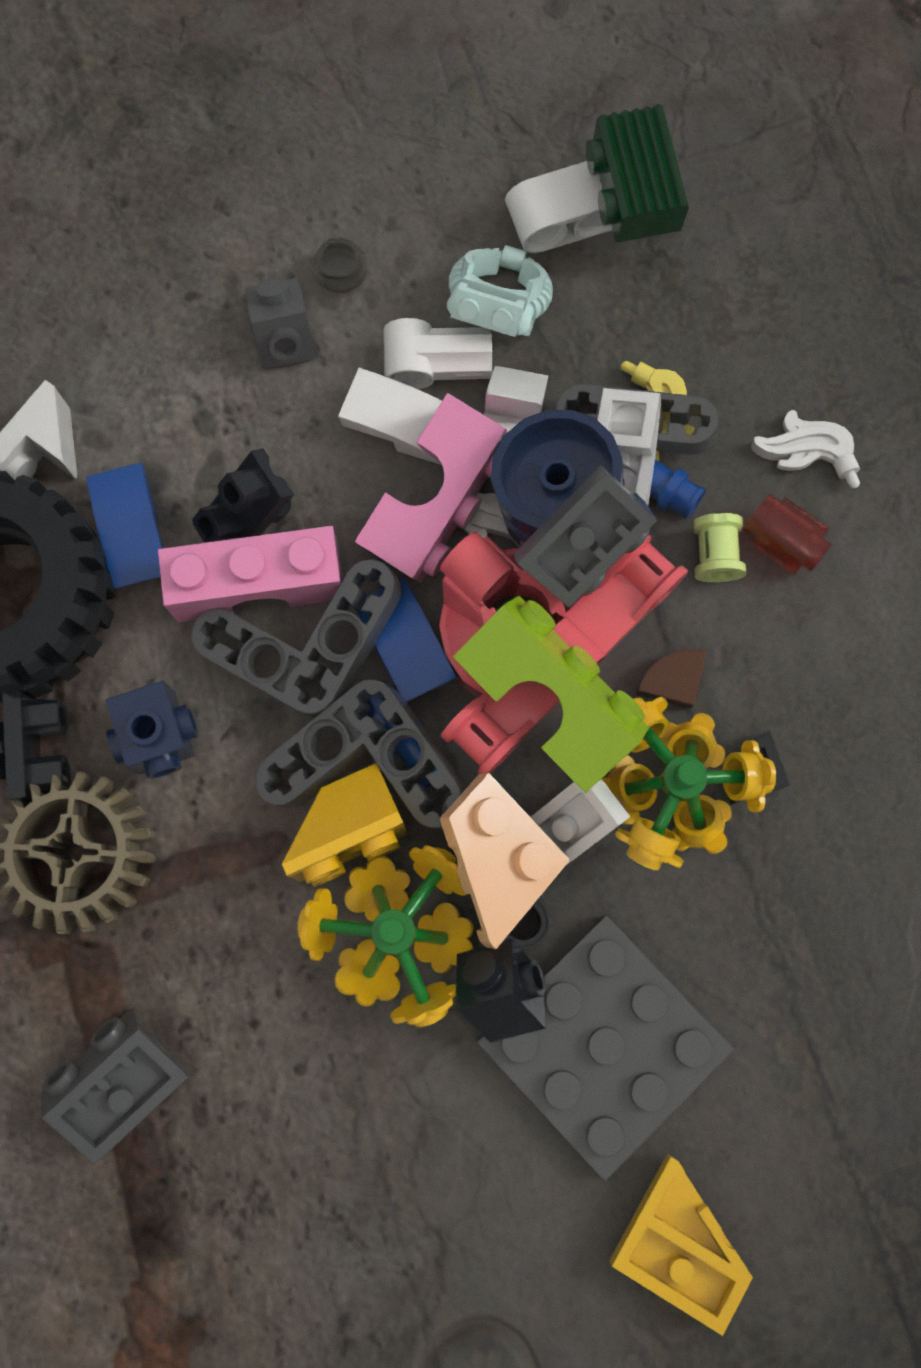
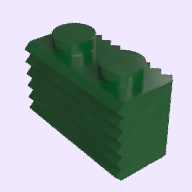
M657 104L653 108L646 106L642 110L635 108L631 112L624 110L620 114L613 112L609 116L605 114L600 115L596 121L593 139L586 142V160L590 174L592 176L599 174L600 182L602 183V190L598 193V207L603 225L612 224L616 243L681 231L689 205L663 106Z

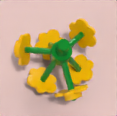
M428 845L423 846L422 849L413 847L409 852L410 858L415 862L413 864L414 870L424 879L410 899L404 890L410 883L408 873L403 869L395 870L393 861L386 856L381 855L370 860L366 868L356 867L350 871L349 881L352 886L344 894L345 905L352 912H364L366 918L373 923L337 920L338 910L337 906L332 904L330 890L319 888L314 895V899L309 900L301 910L297 929L301 946L304 950L309 951L310 959L313 961H320L324 952H330L333 949L336 933L372 937V939L361 941L356 950L347 948L341 951L338 957L341 968L335 975V986L344 995H355L356 1001L364 1007L373 1005L377 999L389 1001L394 999L400 990V982L395 974L401 964L413 994L405 997L401 1001V1006L393 1010L390 1017L395 1024L407 1021L409 1025H415L416 1027L429 1026L446 1016L448 1009L453 1005L452 998L456 996V985L451 984L447 986L445 982L441 981L425 987L409 951L413 942L415 941L414 953L417 959L421 962L431 963L433 970L441 974L449 972L452 965L456 966L457 954L473 950L472 943L468 939L473 934V923L470 919L461 917L459 909L454 904L441 903L435 908L433 915L422 916L419 919L418 928H415L412 918L435 887L446 894L454 892L461 896L467 895L463 892L456 871L458 865L457 858L440 847L434 848ZM387 954H396V955H397V958L394 957L393 955H387Z

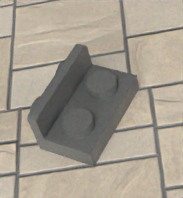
M600 465L514 553V557L520 567L566 606L570 607L580 596H587L594 592L603 582L607 570L624 553H631L643 544L649 535L650 527L657 522V519L646 502L637 493L632 494Z
M132 1008L120 1019L115 1016L107 1020L92 1036L90 1047L73 1062L65 1060L60 1063L47 1076L42 1085L43 1090L41 1092L42 1119L95 1165L188 1078L186 1067L145 1029L142 1016Z

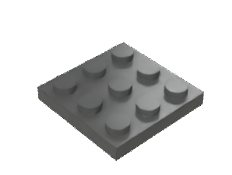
M607 915L603 916L543 975L545 980L546 1029L491 1043L483 1035L477 1040L482 1049L604 1181L735 1050Z

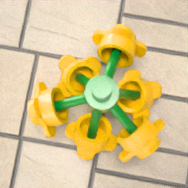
M658 697L648 702H644L642 698H634L633 700L640 706L645 715L642 721L649 727V730L639 745L631 752L636 753L651 747L665 766L662 769L661 775L654 777L653 773L646 766L635 764L633 758L627 755L611 770L606 778H602L630 815V818L622 824H633L630 832L618 828L615 833L618 839L630 845L626 855L640 867L659 870L663 862L681 868L684 860L674 854L676 850L685 851L689 847L704 848L710 854L723 851L728 843L724 829L725 822L732 817L731 808L725 801H715L709 796L699 794L704 790L706 784L723 783L724 790L731 800L746 801L750 812H761L765 807V795L772 792L776 783V769L773 761L763 757L755 740L744 741L741 746V752L730 753L725 759V749L717 744L713 734L715 722L711 716L705 713H697L692 717L691 721L677 725L669 722L662 714L668 706V702L664 697ZM723 763L722 770L706 771L708 767L716 768ZM662 788L667 798L655 822L640 817L639 811L650 808L656 800L657 789ZM673 816L675 829L671 831L667 826Z

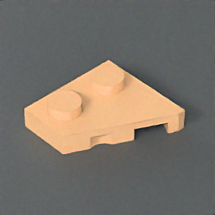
M484 773L479 774L439 819L448 846L455 852L458 865L456 871L464 894L471 895L481 928L476 930L479 941L486 948L497 949L570 859L492 775Z

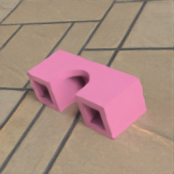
M447 393L416 442L426 454L441 462L443 466L444 482L440 492L430 502L418 506L404 504L385 492L355 542L422 583L427 574L434 577L440 571L441 564L451 552V548L445 544L457 525L463 529L466 528L480 507L482 499L476 495L488 476L491 478L493 455L502 438L508 432L507 429Z
M333 526L158 549L163 604L178 623L194 621L207 610L221 608L234 614V605L256 599H281L286 601L290 607L331 602L343 581L339 546Z

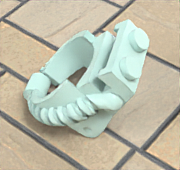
M505 245L502 251H499V248L471 250L454 264L449 275L451 296L447 301V309L451 314L450 318L513 337L518 335L530 336L534 320L547 310L552 301L553 285L551 279L538 262H535L530 257L526 258L527 251ZM500 266L520 272L518 282L525 286L526 290L495 286L478 277L497 275Z

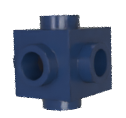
M163 680L105 699L114 726L113 729L107 730L106 735L111 753L118 764L124 762L128 769L139 775L146 773L148 779H153L179 771L182 768L180 761L195 756L190 740L197 738L199 735L193 714L188 704L179 706L175 691Z

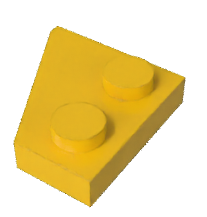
M667 1153L609 1262L616 1270L723 1336L753 1277L724 1235L722 1228L710 1209L703 1202L687 1177L680 1162Z

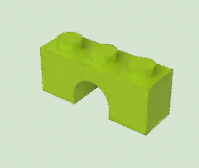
M517 596L505 603L453 658L496 702L517 684L526 681L539 682L554 691L562 705V723L560 728L541 748L587 793L639 745L649 730V727L642 721L645 715L640 706L628 694L620 690L615 693L598 676L600 668L585 650L577 645H573L571 648L553 630L556 627L555 621L542 606L532 600L525 602L520 596Z

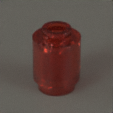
M772 494L765 498L742 530L753 538L751 541L752 545L794 575L801 566L811 572L832 545L823 538L830 529L788 498L784 497L780 501Z

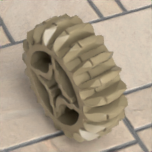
M77 772L72 779L70 788L63 786L56 775H52L50 793H44L40 786L29 784V793L32 798L31 803L22 800H10V805L18 816L14 821L0 818V829L8 831L6 841H0V853L4 854V861L0 862V877L9 876V880L0 887V897L4 899L18 897L12 910L17 917H26L33 913L32 926L37 929H47L54 921V927L58 934H70L75 922L82 932H93L97 924L96 913L105 923H114L118 920V912L113 903L115 900L129 908H132L137 903L135 896L127 888L130 884L142 887L148 886L150 879L146 875L136 873L139 863L153 864L156 860V855L147 851H140L139 844L150 842L155 838L154 831L149 828H134L144 820L147 812L140 806L127 809L133 797L131 792L121 788L112 794V780L101 776L92 785L89 774ZM63 775V780L68 782L66 776ZM90 806L98 808L110 821L116 836L117 846H107L97 841L94 835V821L89 820ZM67 808V814H60V821L54 833L46 838L36 839L42 826L56 813ZM74 844L83 846V849L94 851L98 854L82 855L80 860L72 859L71 861L65 859L64 856L50 853V851L65 850L67 845L75 847ZM32 859L44 860L49 865L52 871L51 885L57 887L56 899L49 895L39 884L33 870ZM100 866H113L106 881L95 892L79 900L80 890L86 889L89 875Z

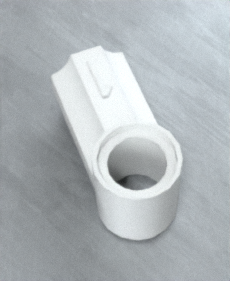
M416 318L396 319L384 326L385 377L418 390L429 387L433 384L434 380L491 379L492 334L490 329L484 327L432 328L428 322Z

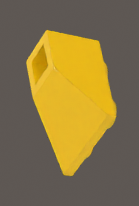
M377 763L321 787L282 862L288 877L299 882L306 881L307 884L312 883L313 887L346 873L343 863L363 854L364 858H367L369 862L376 857L386 856L401 848L397 839L408 833Z

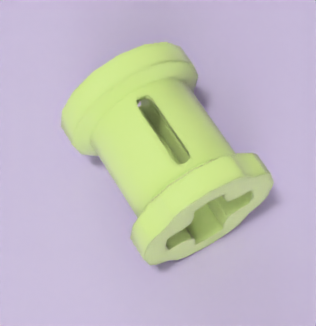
M732 513L707 514L694 519L693 533L698 535L700 564L694 568L697 580L703 582H729L743 578L747 574L746 564L740 561L738 532L743 527L742 516Z

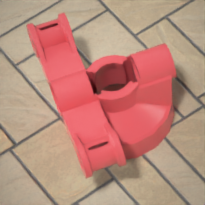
M475 531L460 541L445 558L440 567V570L445 574L442 581L444 603L439 623L442 648L460 685L477 698L472 700L452 719L440 737L447 743L454 741L479 765L478 774H491L517 748L521 741L560 703V700L554 691L539 682L526 681L517 684L496 702L453 656L496 613L494 607L489 609L494 603L504 597L516 595L531 597L539 602L555 621L556 627L553 630L570 648L573 645L581 647L599 665L634 627L679 585L689 572L683 565L675 567L650 544V535H648L639 548L631 553H624L607 570L603 582L594 592L587 596H580L570 607L566 606L517 564L514 553L520 547L502 550L489 536L483 538Z

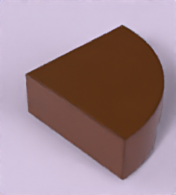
M684 649L662 657L646 672L640 681L636 694L652 699L664 697L668 703L691 709L695 705L708 651Z

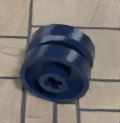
M546 410L524 418L502 438L493 455L491 482L508 533L520 547L600 465L625 487L623 460L615 438L597 419L575 410Z

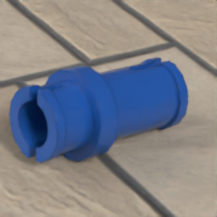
M655 460L650 496L657 500L656 507L667 512L671 508L687 520L697 509L707 489L702 486L699 487L688 480L690 474L681 468L675 472Z

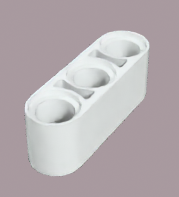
M587 161L527 179L514 186L507 193L505 202L524 251L528 253L544 252L612 230V224L604 226L601 221L598 193L602 190V183L600 182L599 174L593 176L590 174Z

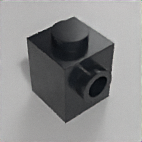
M513 939L503 941L497 949L484 946L457 954L456 1009L490 1043L546 1029L545 980L538 962L534 959L530 960Z

